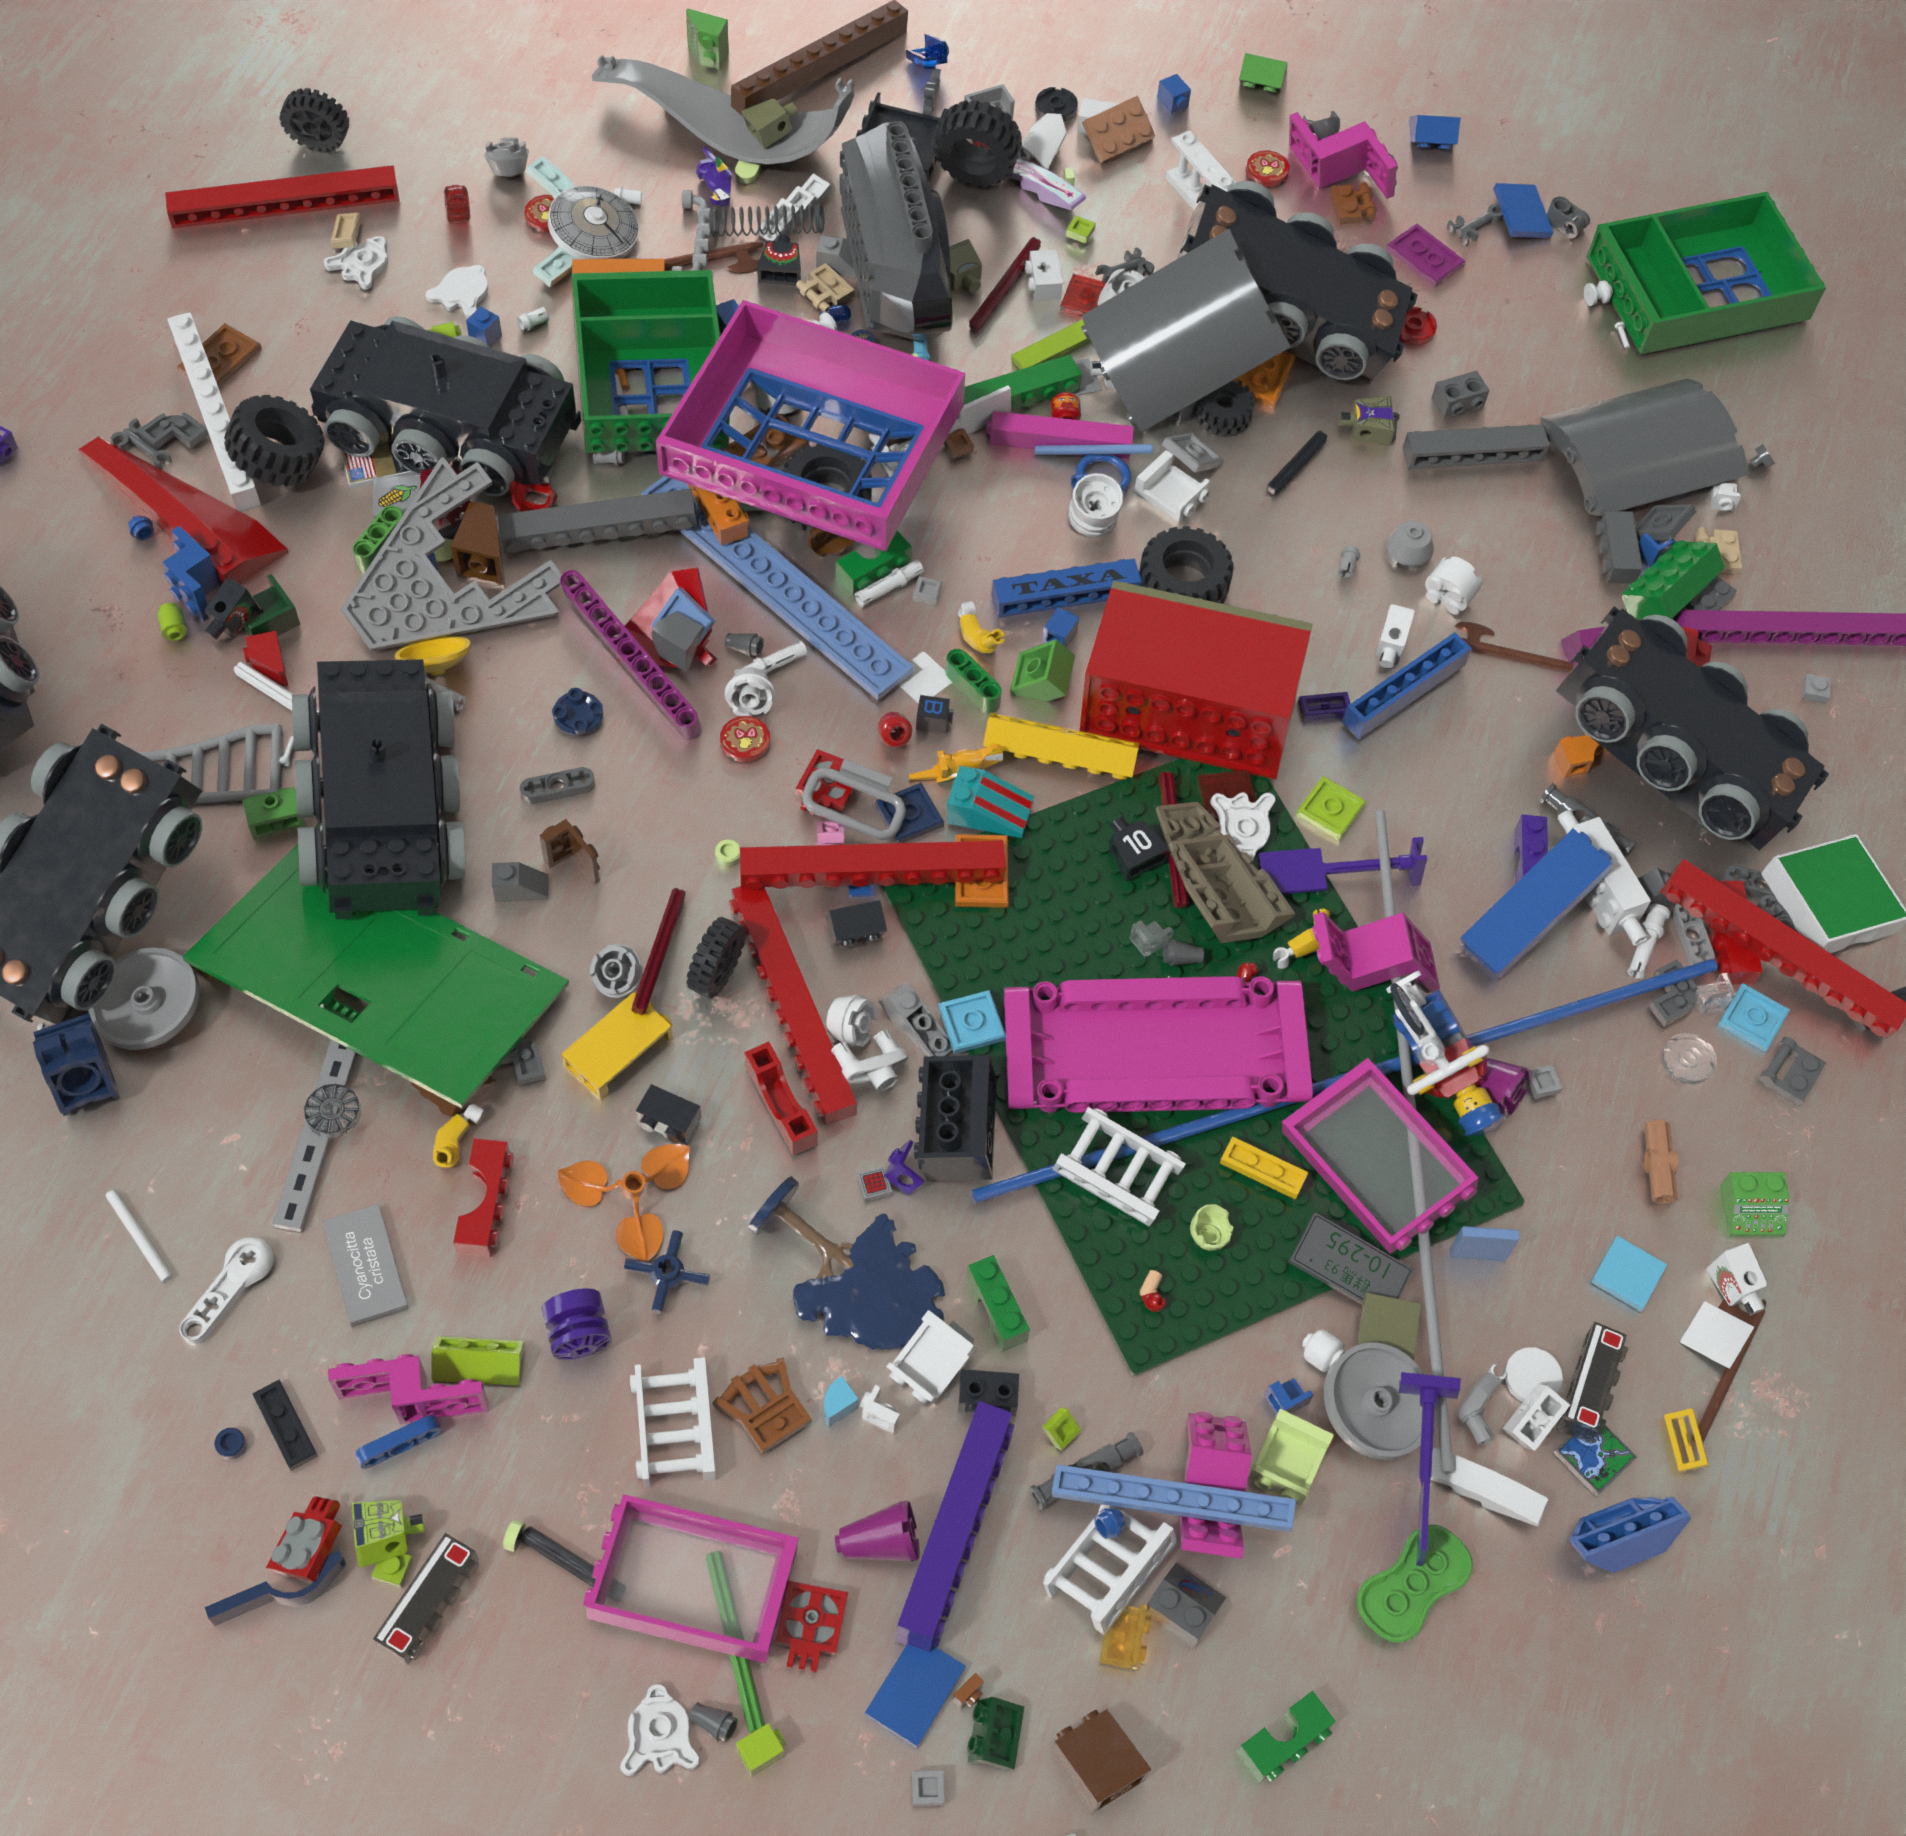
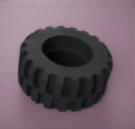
M979 100L962 101L951 106L943 115L933 144L937 161L941 162L940 165L943 170L948 171L952 178L956 177L960 179L961 183L966 184L967 182L975 187L978 185L989 187L991 184L996 185L1006 180L1010 173L1013 172L1022 146L1021 132L1018 130L1019 127L1015 120L1012 121L1011 115L1007 112L1004 113L1001 107L997 105L994 107L987 101L983 103L979 102ZM966 139L979 141L989 148L975 146Z
M257 395L240 402L233 412L224 437V445L232 462H236L235 465L240 471L246 472V476L251 479L254 477L263 484L270 483L275 487H280L281 485L290 487L305 482L313 474L324 449L325 438L320 425H317L318 422L313 415L310 416L308 414V410L304 407H298L297 403L291 400L289 402L279 396L274 398L271 395H262L261 397ZM268 438H272V439H274V440H276V441H278V442H280V443H282V444L273 442V441H271V440L268 439Z
M816 444L814 447L810 445L804 447L802 452L797 451L794 453L792 459L786 461L782 471L816 483L837 484L845 489L843 492L849 494L866 461L861 460L859 457ZM872 488L861 489L857 497L872 501ZM789 519L793 524L796 523V526L803 531L807 529L810 533L813 526Z
M1183 526L1182 529L1173 527L1169 528L1168 532L1164 530L1158 533L1156 537L1151 538L1144 548L1139 569L1142 580L1141 586L1224 604L1231 585L1234 563L1232 562L1230 551L1226 549V545L1221 540L1217 541L1216 536L1212 533H1204V529L1197 528V530L1190 529V526ZM1180 565L1189 566L1201 572L1205 578L1198 581H1183L1173 577L1166 569Z

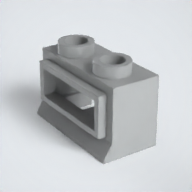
M1004 84L964 95V101L979 100L981 103L984 101L990 102V105L994 107L996 105L1000 106L1004 113H1009L1013 118L1015 101Z

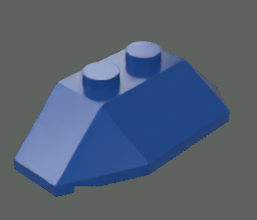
M1653 1497L1630 1498L1580 1518L1574 1533L1570 1537V1543L1586 1562L1615 1573L1666 1552L1691 1520V1515L1674 1497H1665L1664 1499Z

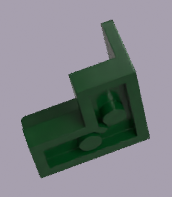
M272 574L267 576L270 588L253 596L254 601L263 614L242 624L248 636L276 631L277 636L301 625L294 604Z

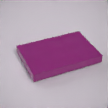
M1417 223L1388 243L1386 251L1434 288L1463 268L1466 262Z

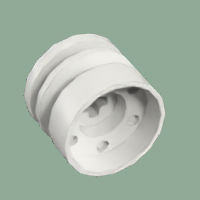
M1093 473L1080 479L1073 490L1068 508V518L1072 527L1078 533L1087 537H1099L1110 532L1117 522L1123 503V492L1120 485L1113 478L1105 474Z

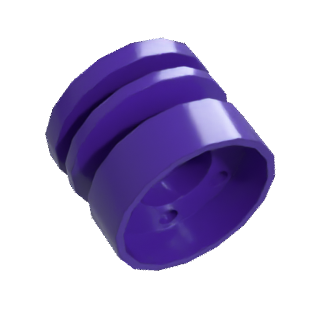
M583 1288L566 1291L551 1297L542 1305L541 1309L546 1329L551 1331L548 1334L550 1344H552L550 1347L554 1358L558 1360H573L591 1356L602 1351L612 1342L607 1319L603 1318L605 1310L601 1294L596 1289Z

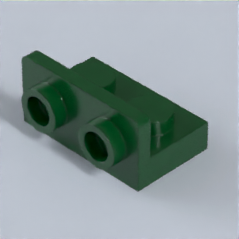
M996 1697L978 1700L973 1710L974 1725L972 1736L967 1745L969 1753L968 1763H984L1007 1771L1015 1770L1025 1706Z

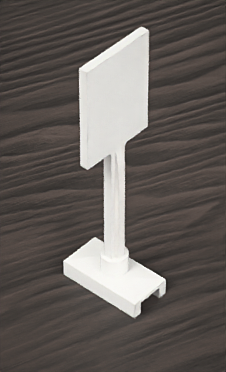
M1009 385L965 404L959 414V418L956 419L949 433L960 428V430L965 429L969 435L986 427L987 421H992L993 411L1012 413L1011 388ZM873 433L869 434V438L874 444L870 446L871 451L874 450L881 437ZM912 439L899 445L897 443L890 447L885 445L882 452L906 451ZM885 462L880 463L887 476L892 477L898 463Z

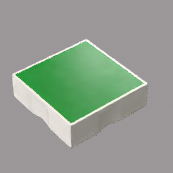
M1857 834L1775 856L1761 872L1778 902L1790 915L1797 932L1829 953L1843 950L1852 944L1871 942L1895 935L1906 924V909Z

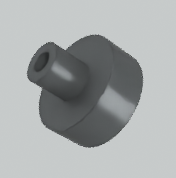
M1763 444L1755 448L1758 455L1750 459L1754 468L1761 463H1764L1766 468L1775 464Z

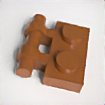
M1366 182L1360 183L1358 185L1359 190L1354 191L1353 184L1331 186L1330 195L1339 224L1360 223L1362 216H1367L1369 220H1374L1377 217L1376 204L1371 199L1372 191ZM1363 201V205H1359L1358 202Z

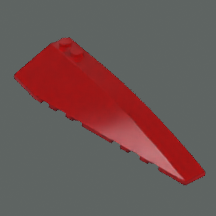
M99 436L79 448V452L169 537L174 540L171 531L180 526L211 555L221 585L227 577L241 585L289 552L257 520Z

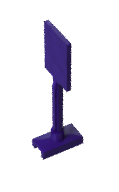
M1423 837L1412 838L1409 854L1390 858L1391 869H1398L1399 871L1408 870L1410 886L1421 885L1427 863V855H1421L1424 843ZM1321 848L1262 852L1258 855L1260 869L1266 871L1282 894L1327 891L1325 875L1380 870L1379 859L1324 863Z
M1401 1372L1398 1393L1420 1395V1406L1422 1407L1419 1465L1421 1492L1419 1495L1416 1566H1422L1427 1552L1434 1410L1438 1405V1397L1458 1399L1461 1378Z

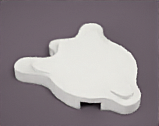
M376 236L366 239L367 243L357 244L356 241L355 247L344 248L340 254L325 258L324 267L328 271L342 269L344 280L357 281L362 289H370L373 286V279L382 273L388 264L386 239L382 236Z
M473 265L451 270L444 276L437 287L426 292L427 301L430 303H442L447 311H453L460 307L465 318L468 319L477 310L478 304L488 293L484 267Z
M1244 792L1231 799L1219 793L1213 795L1210 803L1219 816V830L1223 835L1230 834L1236 841L1235 847L1242 854L1247 852L1254 858L1256 852L1263 847L1270 835L1268 814L1275 803L1274 795L1264 793L1255 803H1251L1248 795Z
M661 1684L652 1685L648 1689L646 1697L641 1701V1704L630 1715L628 1721L630 1746L620 1765L622 1773L626 1776L635 1775L647 1761L654 1763L655 1771L659 1774L665 1773L676 1764L688 1770H694L700 1764L699 1754L692 1748L689 1740V1716L685 1708L669 1695L666 1687Z

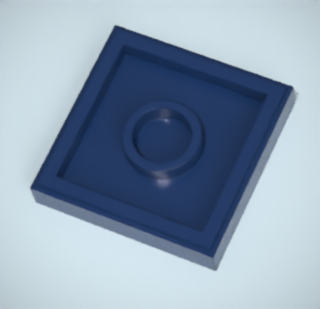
M922 783L894 793L903 800L906 808L900 830L893 837L896 843H905L944 827V820ZM878 799L875 801V806L889 828L896 809L891 803Z

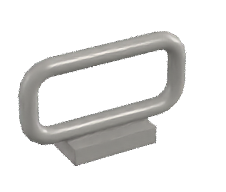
M845 758L840 771L826 767L815 770L810 775L802 795L804 806L813 814L879 840H887L894 837L900 830L906 813L903 800L896 794L888 791L892 777ZM829 778L894 805L896 811L889 828L881 830L816 804L812 797L819 780Z

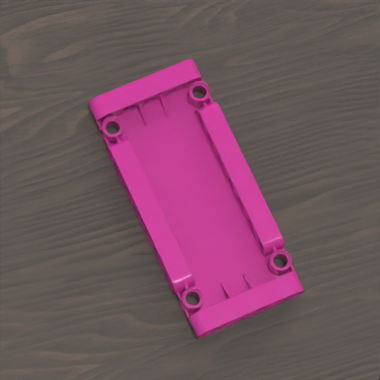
M1234 976L1069 980L1062 982L1057 988L1054 984L1046 981L1038 983L1034 988L1004 987L1008 1109L1040 1108L1048 1113L1055 1112L1059 1108H1066L1067 1111L1074 1113H1085L1088 1107L1091 1109L1096 1108L1103 1112L1245 1109L1254 1106L1255 1103H1259L1264 1107H1274L1278 1103L1309 1102L1312 1100V1078L1303 992L1300 980L1271 982L1270 979L1261 976L1254 978L1250 983H1244V979ZM1255 992H1263L1265 995H1258ZM1045 996L1049 997L1050 999L1045 1001L1041 1000L1040 998ZM1264 1088H1271L1275 1092L1268 1093L1264 1090ZM1052 1093L1055 1097L1047 1098L1044 1094Z

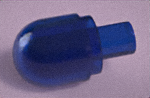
M844 304L832 305V307H829V311L819 312V316L824 312L830 314L836 324L845 323L851 318V310Z

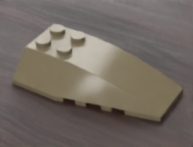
M1198 802L1157 806L1155 810L1164 838L1185 888L1221 943L1261 938L1295 915V912L1264 869L1258 870L1252 864L1254 859L1247 852L1242 854L1235 847L1236 841L1230 834L1223 835L1219 830L1220 824Z

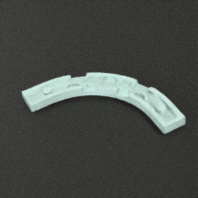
M543 156L527 166L526 173L542 185L554 199L561 192L575 187L558 168ZM558 247L550 256L534 267L533 274L547 286L551 287L572 270V259L577 258L565 252L561 247Z

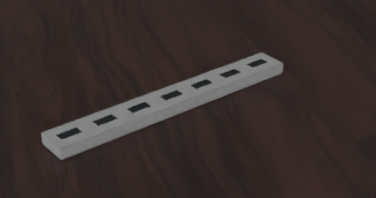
M331 1039L315 1090L332 1084L347 1087L357 1053ZM329 1086L325 1090L329 1092L327 1094L330 1098L332 1097L333 1086ZM344 1087L337 1088L338 1090H339V1089H342V1090L336 1091V1092H340V1093H338V1094L335 1095V1096H337L336 1098H339L340 1095L344 1092V1090H345L346 1088H344ZM319 1089V1090H318V1091H319L318 1093H319L321 1096H320V1097L318 1096V1098H319L320 1100L322 1099V1100L324 1101V1100H325V1097H324V1095H323L321 1089ZM313 1099L311 1100V1106H315V1104L317 1107L320 1106V1103ZM330 1100L323 1105L322 1111L327 1117H335L339 1114L341 1105L338 1101ZM309 1109V1110H308V1115H309V1113H310V1115H311L312 1112H313L314 1115H315L316 1112H317V1113L319 1112V1110ZM322 1116L311 1119L309 1122L315 1124L319 1121V1118L322 1119ZM306 1119L272 1223L274 1228L302 1232L333 1134L315 1130ZM327 1119L323 1121V1123L319 1126L318 1130L327 1128L322 1127L328 1125L325 1124L328 1122ZM334 1120L331 1122L330 1132L334 1130V1123H336Z

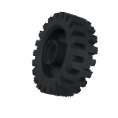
M300 88L288 94L282 106L279 120L281 121V127H285L284 132L290 134L292 140L297 139V144L301 146L303 143L306 144V148L309 150L311 147H314V151L318 152L320 149L323 152L338 149L343 143L350 125L346 110H342L343 106L340 103L335 104L336 99L333 97L328 99V94L326 93L320 95L319 90L314 89L312 93L310 88H305L304 91Z
M718 917L717 920L712 922V926H709L707 929V934L704 933L702 936V942L698 944L697 952L692 957L693 962L689 965L690 970L687 973L688 979L686 984H688L687 987L690 990L711 999L723 990L724 985L726 986L729 976L731 977L734 972V967L738 964V958L742 954L741 950L746 939V929L744 926L724 917Z

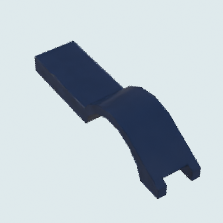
M340 1550L327 1555L315 1582L297 1592H281L272 1588L265 1581L206 1606L205 1610L208 1619L216 1626L273 1601L293 1607L309 1604L323 1595L346 1567L345 1559L342 1557Z

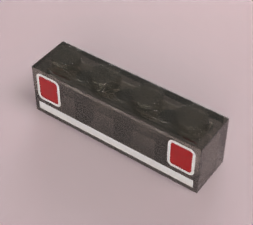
M1594 1321L1585 1335L1565 1399L1570 1406L1559 1419L1556 1430L1587 1443H1590L1595 1435L1601 1436L1606 1424V1420L1602 1418L1604 1410H1609L1614 1395L1610 1394L1612 1386L1615 1387L1621 1374L1617 1367L1619 1362L1622 1363L1628 1351V1347L1624 1346L1626 1334Z
M445 1533L374 1636L373 1641L377 1647L406 1665L410 1663L412 1658L416 1660L425 1647L424 1640L430 1631L434 1633L442 1623V1614L447 1606H452L459 1598L461 1593L460 1587L465 1579H471L477 1571L479 1558L476 1551Z

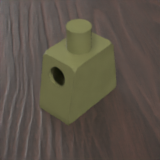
M776 99L767 100L741 111L747 129L764 149L791 132L792 126L789 119L798 115L797 108L793 102L782 107Z

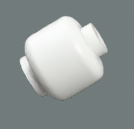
M1320 1329L1314 1334L1312 1332L1309 1333L1302 1343L1304 1348L1303 1356L1306 1362L1322 1372H1328L1332 1363L1341 1354L1346 1352L1344 1342L1325 1329Z

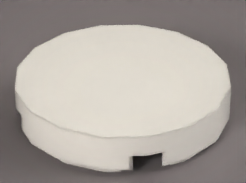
M1523 1348L1516 1351L1507 1361L1504 1373H1507L1505 1379L1508 1390L1521 1402L1527 1398L1537 1384L1546 1385L1556 1393L1561 1389L1563 1381L1561 1367L1552 1355L1539 1348Z

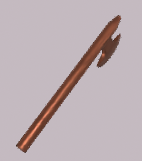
M748 242L709 250V253L703 252V254H707L708 260L737 254L738 262L728 266V269L733 272L745 273L756 270L759 260L750 258L748 252L763 247L764 244L762 242ZM694 253L664 259L665 268L693 263Z
M1459 622L1455 625V627L1464 629L1467 632V639H1462L1472 650L1568 672L1573 668V664L1568 661L1480 642V636L1484 634L1495 636L1494 631L1484 625L1472 622Z
M1723 1299L1718 1307L1753 1326L1754 1329L1730 1369L1725 1368L1698 1426L1703 1443L1761 1323L1765 1309L1750 1316L1747 1312L1741 1310L1738 1304L1736 1306L1728 1305L1725 1299ZM1762 1299L1761 1301L1766 1309L1767 1302L1765 1299Z

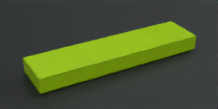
M1083 320L1013 353L1011 356L1012 362L1021 370L1059 358L1091 342V339H1087L1082 331Z

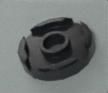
M1049 87L1038 93L1035 101V110L1041 118L1047 113L1061 114L1063 122H1066L1076 115L1078 101L1071 91L1065 88L1059 90L1055 89L1056 87Z

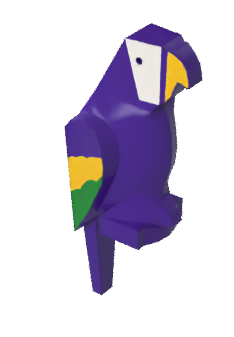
M703 147V153L707 159L699 160L696 175H698L700 180H705L707 188L713 193V196L710 197L711 203L720 207L729 206L732 172L718 156L715 157L707 147Z

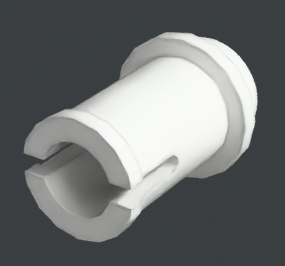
M622 186L615 188L614 194L621 197L627 203L641 205L642 191L622 189Z
M541 307L527 314L521 313L517 318L520 328L529 331L533 326L548 322V313L543 315L546 309Z

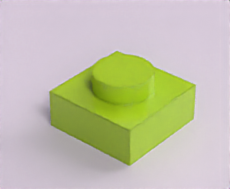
M1076 215L1066 230V236L1086 244L1095 230L1096 223Z
M1063 1407L1042 1426L1055 1448L1063 1450L1081 1432V1428L1069 1410Z
M402 1554L378 1562L371 1577L374 1580L402 1588L413 1558L410 1555Z

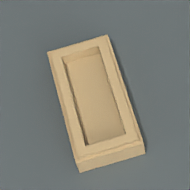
M360 213L337 215L330 241L333 249L355 247L362 220Z

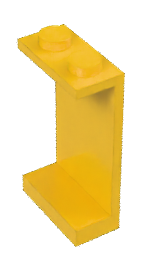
M635 992L631 993L561 1054L563 1066L600 1101L609 1094L607 1084L662 1036L668 1041L673 1038L671 1021L666 1015H659L654 1010L651 1002H649L644 1015L632 1012Z

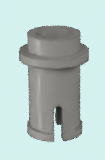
M614 450V452L593 453L594 464L615 463L616 466H619V463H624V452Z
M1347 546L1341 552L1342 561L1338 574L1342 577L1344 571H1346L1344 578H1351L1354 574L1356 561L1360 558L1358 548Z

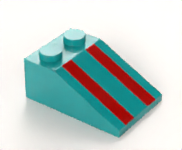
M959 766L946 804L947 824L1022 838L1033 806L1034 796L985 770Z

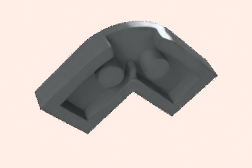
M184 412L182 416L172 415L167 417L163 413L138 430L139 436L155 449H158L174 436L191 449L209 435L207 428Z
M1675 960L1657 969L1653 975L1658 976L1683 968L1678 960ZM1693 979L1664 987L1667 994L1651 1001L1648 1007L1664 1027L1685 1017L1696 1004V990L1698 988Z
M525 1037L519 1041L500 1064L514 1063L519 1086L546 1079L539 1048L535 1042L533 1043Z

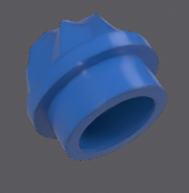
M134 516L128 522L129 533L132 537L137 538V540H146L154 533L153 522L146 516Z
M1104 1508L1100 1510L1099 1515L1095 1516L1094 1523L1097 1531L1103 1538H1115L1124 1529L1125 1517L1122 1512L1115 1508Z

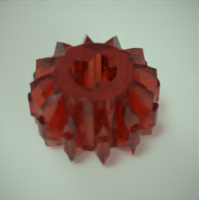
M459 184L446 186L444 189V202L447 221L450 224L456 225L468 223L470 220V204L467 188L464 185L459 186Z

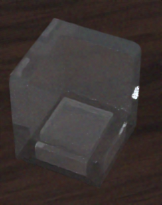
M1140 920L1132 925L1130 939L1143 956L1147 957L1164 947L1165 942H1171L1173 930L1171 927L1163 930L1155 921L1145 926Z
M1727 973L1721 974L1715 983L1697 986L1698 989L1696 990V1001L1702 1014L1726 1010L1736 996Z

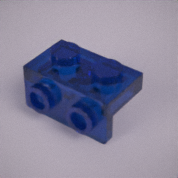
M930 33L924 34L925 47L906 50V59L914 62L915 65L923 66L924 69H935L936 65L948 63V44L945 40Z

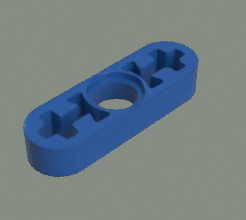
M429 1415L363 1445L356 1450L355 1456L360 1468H370L433 1439L441 1433L442 1429L436 1416Z

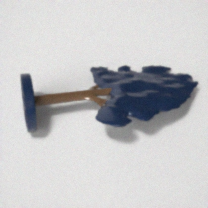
M790 1176L770 1195L751 1220L748 1229L755 1235H759L778 1216L816 1247L821 1254L823 1265L816 1279H809L804 1283L797 1284L793 1290V1300L796 1314L802 1320L815 1322L818 1312L824 1314L823 1330L827 1336L842 1335L846 1338L852 1336L856 1343L863 1344L872 1350L876 1348L881 1350L901 1349L903 1346H906L924 1322L922 1318L928 1310L944 1321L942 1310L938 1309L932 1300V1297L938 1295L944 1297L946 1295L943 1282L927 1265H923L914 1271L911 1270L909 1256L916 1252V1245L910 1242H900L896 1247L893 1232L897 1231V1229L895 1228L894 1220H889L887 1214L882 1213L876 1216L875 1221L856 1238L854 1244L844 1242L839 1244L832 1243L787 1206L799 1187L798 1181ZM843 1249L849 1250L851 1254L846 1255ZM832 1258L841 1263L845 1269L844 1273L840 1276L834 1275L831 1270Z

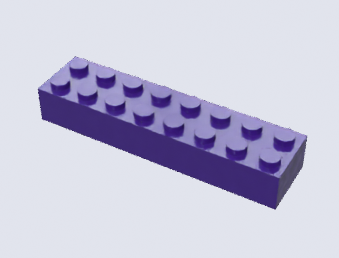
M980 1401L978 1402L897 1624L895 1641L898 1643L908 1644L930 1652L932 1645L939 1646L946 1622L942 1620V1617L948 1618L956 1594L952 1589H959L966 1566V1563L962 1561L963 1559L967 1561L970 1559L976 1538L973 1532L979 1533L986 1509L983 1504L989 1505L994 1490L993 1487L996 1479L992 1477H999L1005 1451H1008L1013 1437L1015 1425L1010 1423L1012 1418L1011 1412Z

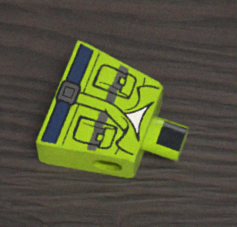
M399 1500L351 1503L355 1550L359 1568L405 1554L408 1551L406 1535L424 1532L422 1514L404 1517L402 1502Z

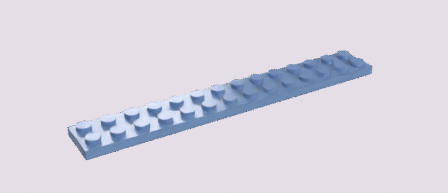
M663 476L641 492V495L689 489V487L684 482ZM694 498L697 527L677 530L877 700L881 699L913 673V665L749 527L747 537L721 546Z

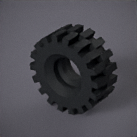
M1232 380L1197 400L1195 407V418H1198L1197 423L1199 425L1204 424L1203 429L1205 431L1211 429V434L1216 435L1217 432L1221 433V437H1226V433H1230V436H1235L1236 431L1239 434L1244 432V428L1247 429L1250 425L1255 407L1253 391L1249 392L1250 387L1248 385L1243 387L1242 381L1238 380L1236 383ZM1225 402L1232 405L1233 407L1224 408L1219 406L1217 403Z

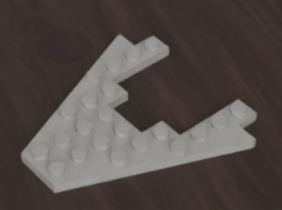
M440 458L341 608L344 616L371 652L553 617L559 614V610L547 596L548 593L561 585L560 577L562 574L552 560H549L489 600L475 580L454 594L426 557L446 544L444 538L432 523L492 485V480L478 462L457 475L445 458Z

